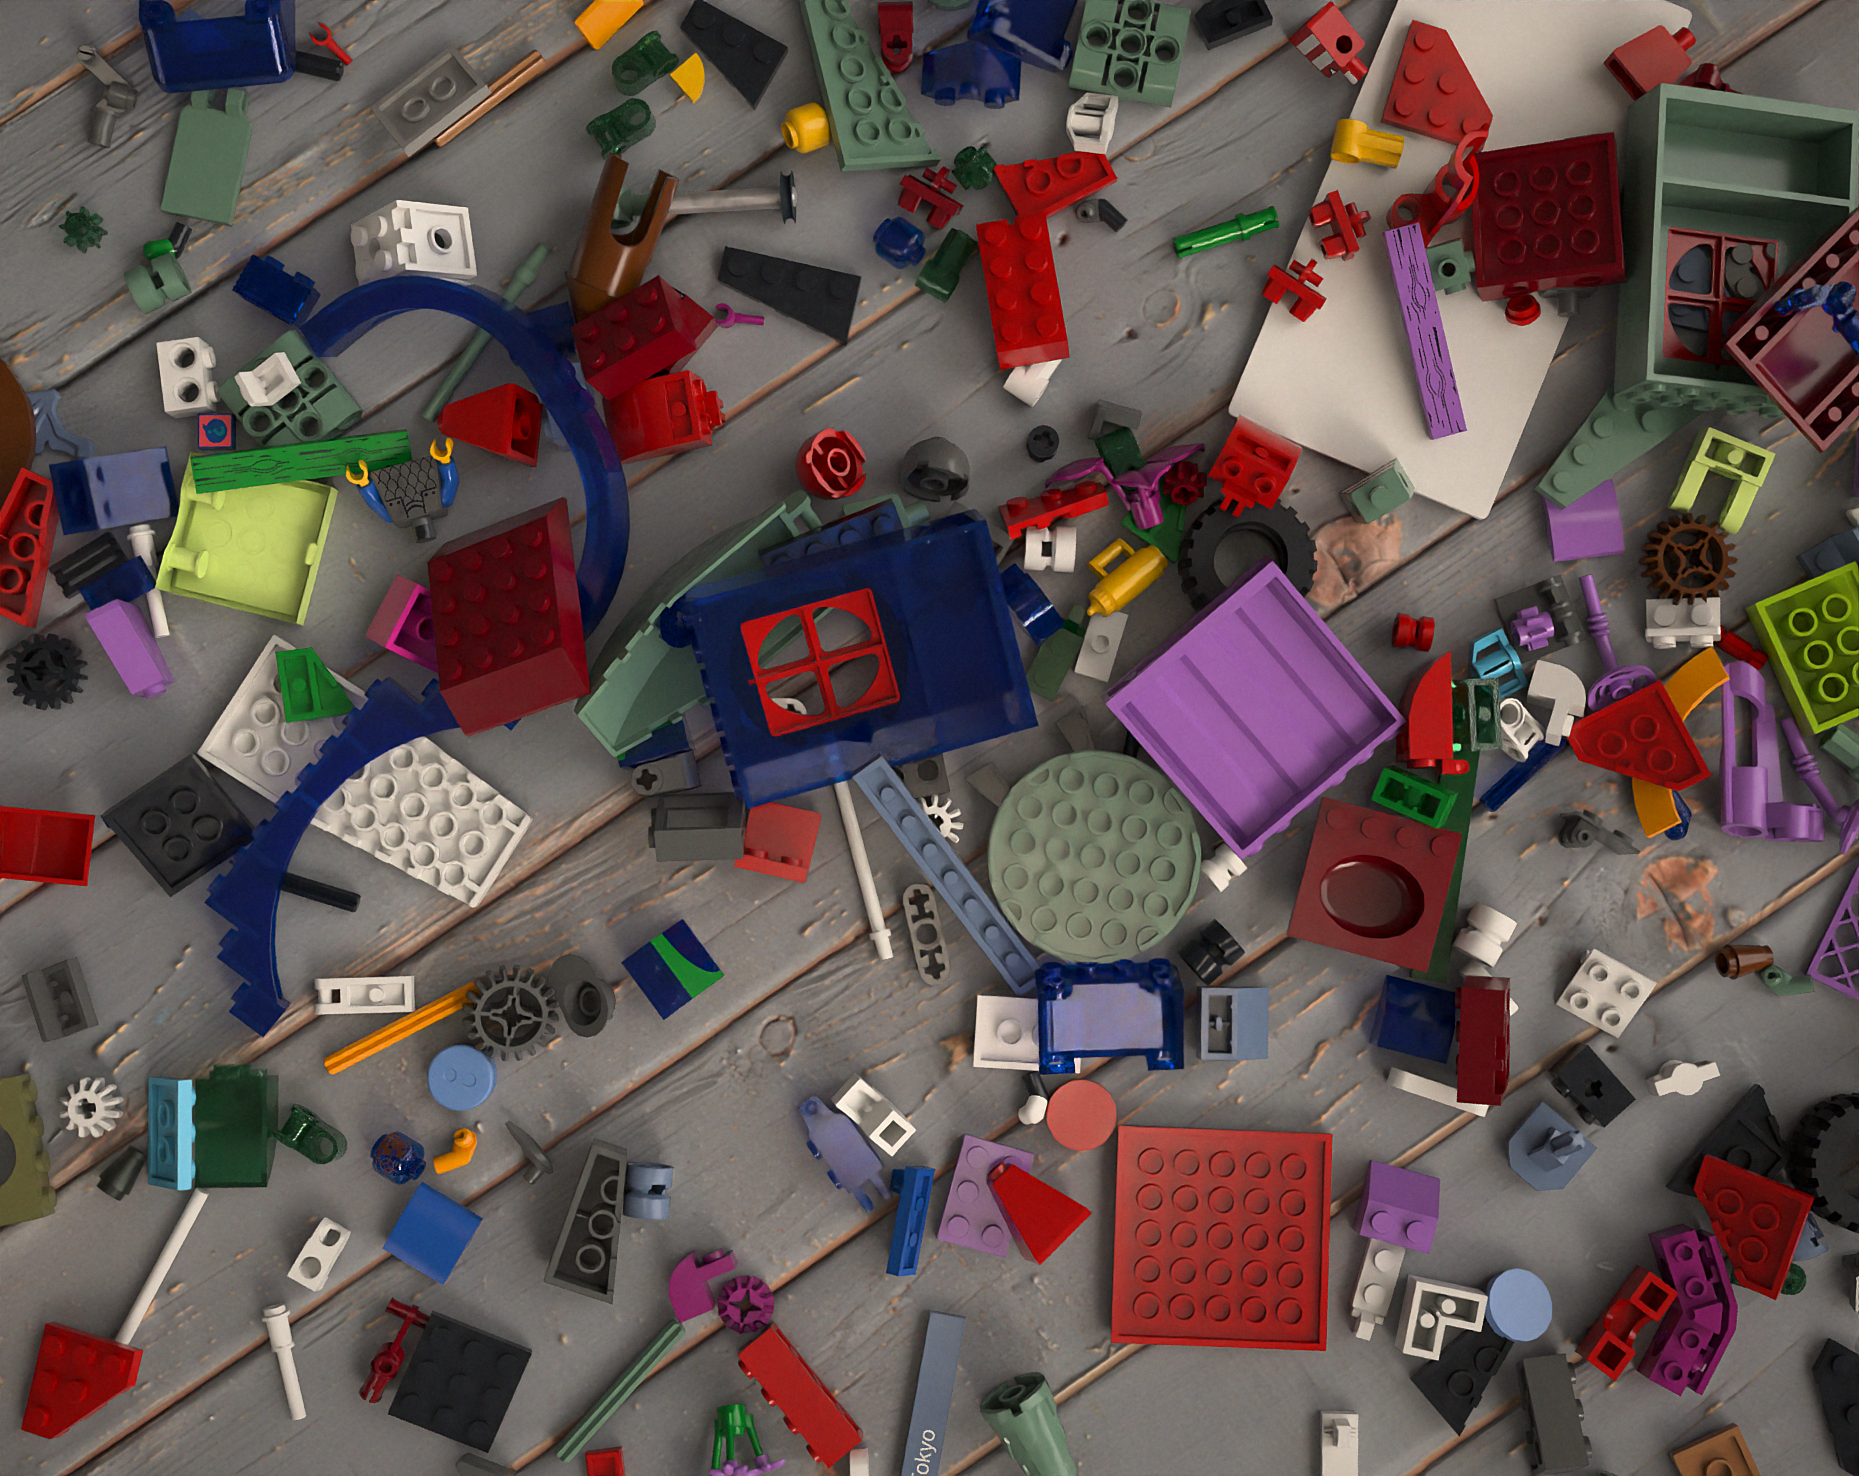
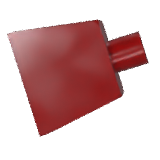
M1659 25L1616 48L1603 64L1631 98L1636 101L1659 83H1675L1692 63L1685 51L1691 48L1696 43L1693 33L1686 27H1682L1671 36L1664 26Z

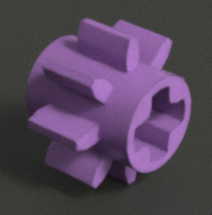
M1537 606L1516 612L1518 619L1510 622V628L1517 646L1526 645L1528 651L1548 646L1547 638L1554 636V626L1547 611L1538 613Z

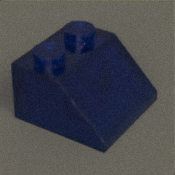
M1386 975L1369 1043L1447 1064L1455 1031L1456 992Z

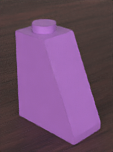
M115 599L84 614L132 695L152 699L164 694L167 691L165 687L175 682L139 606Z

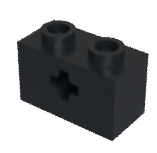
M1576 1044L1547 1070L1554 1078L1551 1081L1552 1086L1564 1098L1570 1096L1578 1105L1574 1110L1588 1125L1594 1123L1605 1128L1636 1100L1589 1045ZM1586 1080L1593 1082L1590 1087L1594 1092L1591 1094L1585 1093L1587 1087L1584 1082Z

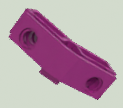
M1679 1224L1648 1234L1663 1282L1679 1294L1669 1306L1636 1371L1680 1397L1686 1386L1702 1396L1736 1331L1738 1305L1716 1235L1704 1229L1695 1231L1691 1227ZM1702 1262H1703V1264H1704V1266H1705V1269L1707 1270L1706 1273L1704 1272V1268H1703Z

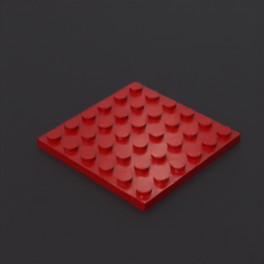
M1117 1125L1111 1343L1326 1351L1333 1134Z

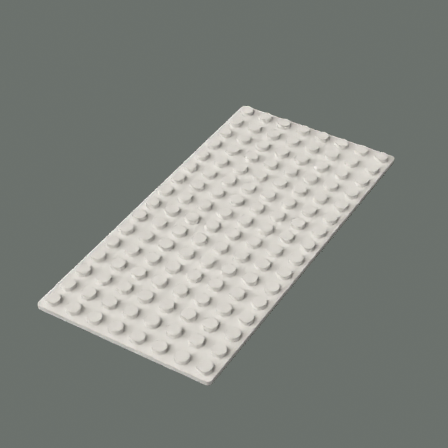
M1398 0L1349 119L1365 123L1368 129L1403 136L1404 147L1399 165L1394 169L1363 161L1357 164H1347L1331 160L1313 206L1323 202L1328 193L1338 190L1344 208L1345 205L1355 202L1358 213L1369 211L1371 219L1363 224L1367 235L1360 239L1356 238L1360 249L1354 253V258L1344 261L1341 256L1325 260L1319 242L1325 237L1334 235L1330 224L1314 229L1308 216L1285 271L1298 279L1299 275L1289 269L1294 259L1305 267L1311 259L1317 261L1312 271L1324 279L1318 287L1307 280L1304 284L1327 298L1321 309L1316 308L1314 313L1305 322L1289 313L1299 297L1289 289L1286 290L1278 304L1272 302L1228 407L1229 416L1237 419L1240 414L1295 444L1368 474L1397 458L1415 487L1414 493L1476 519H1485L1490 513L1569 317L1557 315V298L1540 297L1538 291L1530 293V295L1534 296L1540 304V316L1526 326L1511 324L1505 318L1507 302L1511 298L1482 302L1477 290L1476 271L1471 272L1472 279L1471 282L1465 283V290L1445 295L1444 289L1435 290L1467 431L1430 440L1382 232L1391 230L1387 225L1386 215L1396 199L1408 193L1423 194L1440 168L1449 163L1451 154L1457 146L1380 123L1409 26L1412 20L1447 30L1493 114L1489 134L1481 152L1557 141L1577 136L1614 132L1621 192L1625 178L1628 106L1635 101L1603 63L1616 48L1659 25L1664 26L1671 36L1682 27L1688 29L1692 13L1683 7L1665 0ZM1442 185L1443 191L1451 198L1456 189L1449 185ZM1472 203L1458 220L1452 224L1443 225L1427 247L1462 237L1465 252L1472 250L1475 260ZM1407 208L1397 209L1398 215L1402 219H1413L1412 213ZM1445 263L1443 265L1446 272L1451 273L1456 270L1453 263Z

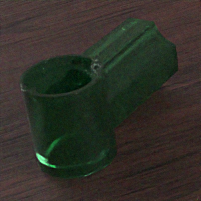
M951 228L934 258H930L922 268L915 286L946 303L960 280L961 276L959 275L977 247V242L965 232Z

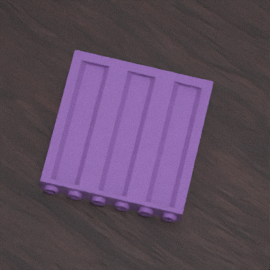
M1267 556L1260 559L1100 696L1241 860L1246 856L1251 857L1257 854L1263 848L1266 839L1274 833L1278 834L1284 831L1291 824V818L1301 810L1306 811L1314 806L1323 791L1328 787L1333 788L1345 779L1348 770L1355 764L1360 765L1366 762L1373 755L1374 748L1383 741L1387 742L1396 737L1402 729L1401 726L1407 722L1283 572Z

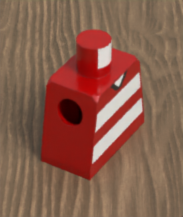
M1332 1L1317 11L1288 39L1328 78L1340 70L1354 85L1369 71L1356 56L1365 46L1364 41Z

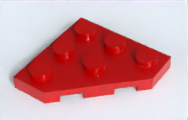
M1412 20L1380 123L1457 146L1466 134L1472 130L1480 129L1484 123H1488L1490 128L1493 114L1447 30ZM1485 142L1481 145L1477 152H1481L1483 150Z
M1661 680L1573 723L1570 735L1567 737L1579 761L1680 792L1712 776Z
M1707 1154L1704 1156L1693 1188L1699 1202H1702L1711 1220L1712 1229L1735 1269L1733 1272L1739 1284L1777 1300L1811 1209L1814 1196Z
M57 1322L46 1323L21 1430L47 1439L62 1436L76 1423L87 1419L106 1406L107 1402L135 1386L143 1350Z

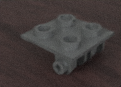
M1561 575L1553 576L1494 599L1521 664L1586 640ZM1537 606L1538 613L1543 611L1549 613L1554 626V636L1547 638L1548 646L1528 651L1526 645L1517 646L1515 643L1510 622L1518 619L1516 612Z
M1584 810L1583 813L1578 811L1561 813L1559 816L1566 821L1558 834V841L1565 848L1588 847L1595 839L1618 855L1640 853V850L1632 846L1634 842L1632 838L1618 830H1614L1613 833L1601 826L1603 823L1601 818L1587 810Z

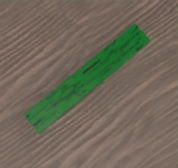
M407 429L190 457L196 494L345 475L346 466L349 467L352 473H360L363 470L360 468L358 460L365 461L368 471L380 470L412 461Z

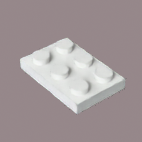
M977 995L973 1067L1080 1073L1084 1001Z

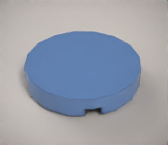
M1516 1268L1499 1272L1489 1280L1486 1287L1488 1288L1486 1292L1488 1298L1485 1316L1495 1333L1513 1342L1520 1343L1537 1339L1547 1330L1552 1319V1301L1548 1289L1539 1277L1530 1271Z

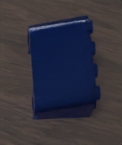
M1154 958L1149 960V962L1134 963L1128 959H1120V961H1114L1112 964L1079 962L1077 965L1047 962L1035 971L1039 1075L1074 1074V1058L1144 1056L1148 1071L1184 1069V988L1178 968L1171 964L1168 959ZM1158 1058H1169L1170 1060H1158ZM1051 1062H1061L1062 1064H1049V1063H1051Z

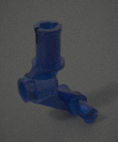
M1840 281L1837 284L1822 287L1814 285L1806 290L1802 288L1796 289L1789 294V297L1776 302L1775 309L1776 311L1781 310L1778 314L1782 316L1792 311L1801 312L1809 308L1821 306L1825 313L1833 317L1834 324L1832 330L1839 332L1854 350V353L1859 355V312L1854 310L1853 307L1857 292L1855 287L1849 282Z

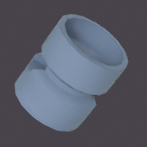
M650 1162L628 1163L625 1184L630 1187V1191L624 1194L623 1215L640 1219L669 1218L671 1197L666 1194V1190L672 1187L674 1167Z

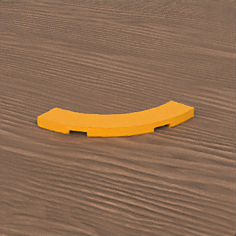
M1709 647L1683 665L1665 683L1664 687L1684 722L1693 708L1695 709L1710 692L1728 681L1730 677L1715 649ZM1632 777L1634 803L1639 821L1647 838H1652L1682 822L1676 810L1671 789Z

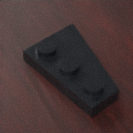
M695 0L680 26L681 32L724 75L733 88L735 87L746 99V102L756 110L786 57L788 47L703 0Z
M1484 1314L1481 1332L1469 1329L1464 1330L1440 1351L1439 1360L1431 1359L1410 1377V1380L1460 1437L1466 1426V1420L1472 1410L1477 1408L1482 1399L1483 1391L1492 1376H1495L1515 1342L1495 1333Z

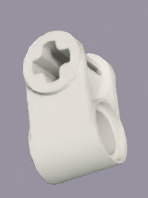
M1488 698L1479 707L1478 717L1481 724L1497 740L1503 751L1516 761L1525 762L1529 756L1528 751L1538 740L1541 741L1546 737L1544 727L1530 715L1517 699ZM1501 709L1503 712L1502 719L1500 718Z

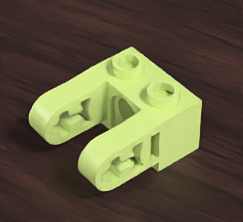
M1711 427L1700 428L1668 501V508L1681 514L1688 513L1707 471L1731 479L1734 483L1718 518V528L1735 535L1741 528L1758 488L1762 486L1776 454Z

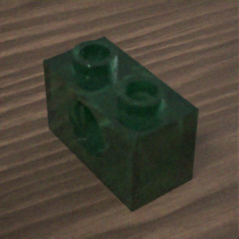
M1498 677L1451 680L1453 751L1503 749Z

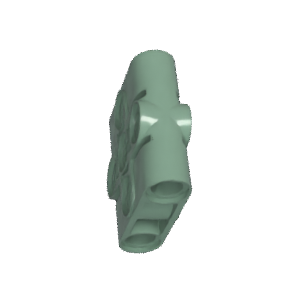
M1086 0L1069 87L1118 96V102L1134 100L1171 108L1191 9L1151 0ZM1121 4L1123 6L1119 24L1114 23L1117 5ZM1140 10L1144 13L1145 18L1141 20L1132 19L1128 12ZM1155 11L1158 12L1155 30L1151 31L1150 27L1153 12ZM1091 36H1098L1104 40V44L1094 47L1088 43L1087 39ZM1125 43H1132L1137 46L1138 51L1129 54L1121 46ZM1167 50L1173 58L1163 61L1156 56L1155 52ZM1105 65H1109L1106 85H1101ZM1141 72L1146 73L1142 93L1137 92ZM1119 76H1125L1132 84L1128 87H1120L1115 83L1114 79Z
M295 329L279 337L227 379L217 391L221 399L243 424L245 431L257 441L261 448L336 438L363 414L361 407L338 381L335 374L329 370L302 335ZM285 352L301 384L274 405L250 406L241 395L240 387L234 377L239 372L253 371L274 353ZM317 373H324V382L318 387H311L312 377ZM290 395H296V405L289 410H285V399ZM263 417H269L270 423L268 428L262 432H257V422ZM313 421H318V432L311 437H307L305 433L307 425Z

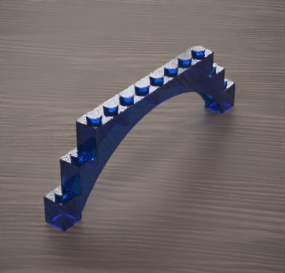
M391 677L385 678L383 682L377 678L364 694L368 698L364 706L360 710L354 707L341 722L346 726L338 738L332 734L319 749L324 754L316 765L309 762L296 779L301 783L293 793L287 790L276 802L274 807L279 811L271 821L264 818L254 829L251 835L256 839L250 847L246 849L244 846H241L229 861L233 868L225 877L219 874L206 889L211 895L204 903L239 929L236 931L231 928L218 945L223 950L217 958L251 983L249 986L243 982L230 999L235 1004L229 1012L263 1038L291 1004L283 997L277 969L275 938L277 910L282 884L298 843L327 799L348 778L367 763L385 752L416 738L443 730L460 728L440 693L439 681L436 678H433L422 691L421 695L426 698L423 702ZM521 718L504 724V726L512 731Z

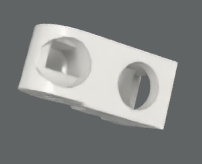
M325 1217L316 1228L312 1237L308 1239L287 1276L314 1292L322 1290L330 1270L349 1239L351 1231Z

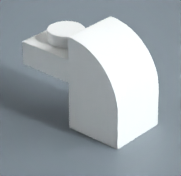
M1537 660L1528 690L1527 703L1553 710L1546 732L1545 743L1559 746L1562 735L1569 737L1574 717H1583L1586 693L1581 680L1571 670L1557 664Z
M856 1073L831 1098L832 1102L854 1120L870 1139L891 1156L916 1131L912 1124L891 1102Z

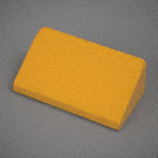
M594 0L576 18L574 24L579 35L595 50H599L643 6L644 2L643 0Z

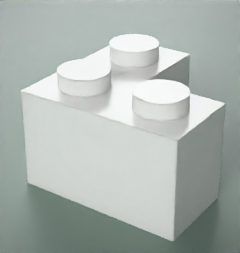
M1408 1274L1395 1346L1405 1354L1439 1360L1445 1325L1481 1332L1488 1296L1476 1288Z

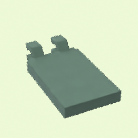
M195 81L191 94L192 105L186 104L185 109H181L160 210L166 214L232 227L254 126L248 121V116H246L250 97L245 95L243 90L229 87L225 102L226 112L213 109L216 90L210 88L211 85L209 83Z

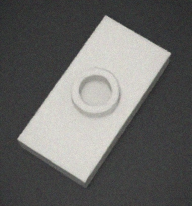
M1114 612L1110 616L1103 617L1099 613H1095L1090 617L1074 673L1108 682L1128 618L1127 614Z

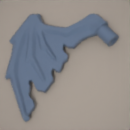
M55 389L25 392L31 401L35 417V454L43 453L45 445L49 442V446L53 451H65L77 458L74 475L88 478L91 461L94 460L95 456L94 441L66 431L56 411V406L61 399L59 393Z

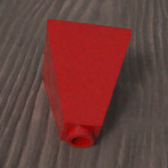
M506 383L444 405L443 412L439 413L437 425L441 434L523 465L537 467L543 403L540 404L536 394L515 383Z
M1000 1161L987 1174V1177L990 1179L987 1185L1020 1254L1027 1261L1041 1265L1092 1214L1085 1206L1014 1164H1005L1003 1161Z

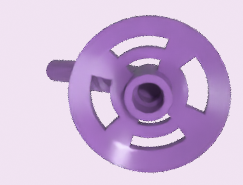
M1593 574L1579 577L1588 612L1586 622L1591 623L1588 625V629L1592 630L1589 634L1590 637L1595 639L1606 673L1591 686L1587 694V704L1590 710L1595 713L1609 706L1611 699L1621 700L1641 690L1639 688L1641 685L1640 675L1645 676V683L1642 689L1657 682L1653 671L1648 667L1642 665L1618 666L1608 635L1611 629L1606 628L1609 625V621L1604 620L1607 617V613L1602 612ZM1634 678L1633 684L1631 685L1629 679ZM1606 685H1607L1608 690H1607L1606 692H1604V689H1605V687H1606ZM1597 689L1600 695L1598 701L1595 699Z
M1795 718L1785 719L1781 721V725L1795 757L1793 764L1798 765L1796 772L1801 773L1798 777L1800 780L1805 781L1829 817L1835 820L1834 824L1841 826L1839 848L1840 853L1845 855L1859 831V799L1851 807L1844 804L1840 807L1818 776L1821 773L1820 769H1815L1818 764L1817 762H1812V759L1815 757L1813 754H1809Z

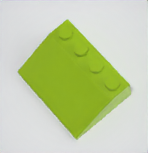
M1856 561L1745 608L1764 652L1768 655L1770 665L1803 737L1817 734L1859 716V568Z

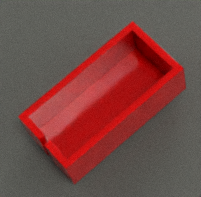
M1045 212L1014 217L1015 224L1008 225L1007 219L976 224L1000 370L1070 358Z

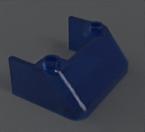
M139 0V21L152 76L158 87L166 93L277 84L287 81L295 72V0H246L245 15L179 22H176V13L170 3L163 0Z

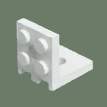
M395 200L351 224V242L354 246L356 260L355 274L359 282L360 293L372 294L408 275L471 279L477 276L467 207ZM435 233L442 237L444 249L436 244L434 239Z

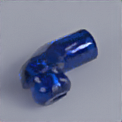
M1672 790L1676 810L1682 822L1664 831L1668 839L1677 841L1686 836L1692 813L1678 791Z

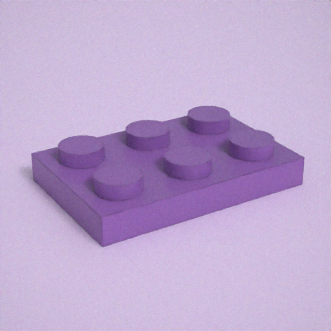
M965 1134L936 1239L1005 1258L1011 1233L987 1185V1182L990 1180L987 1174L1000 1161H1003L1005 1164H1014L1029 1173L1034 1153Z

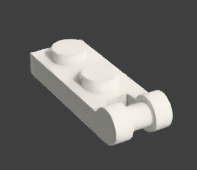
M414 976L314 979V989L318 990V1003L314 1004L315 1014L415 1011ZM332 989H340V1003H332Z

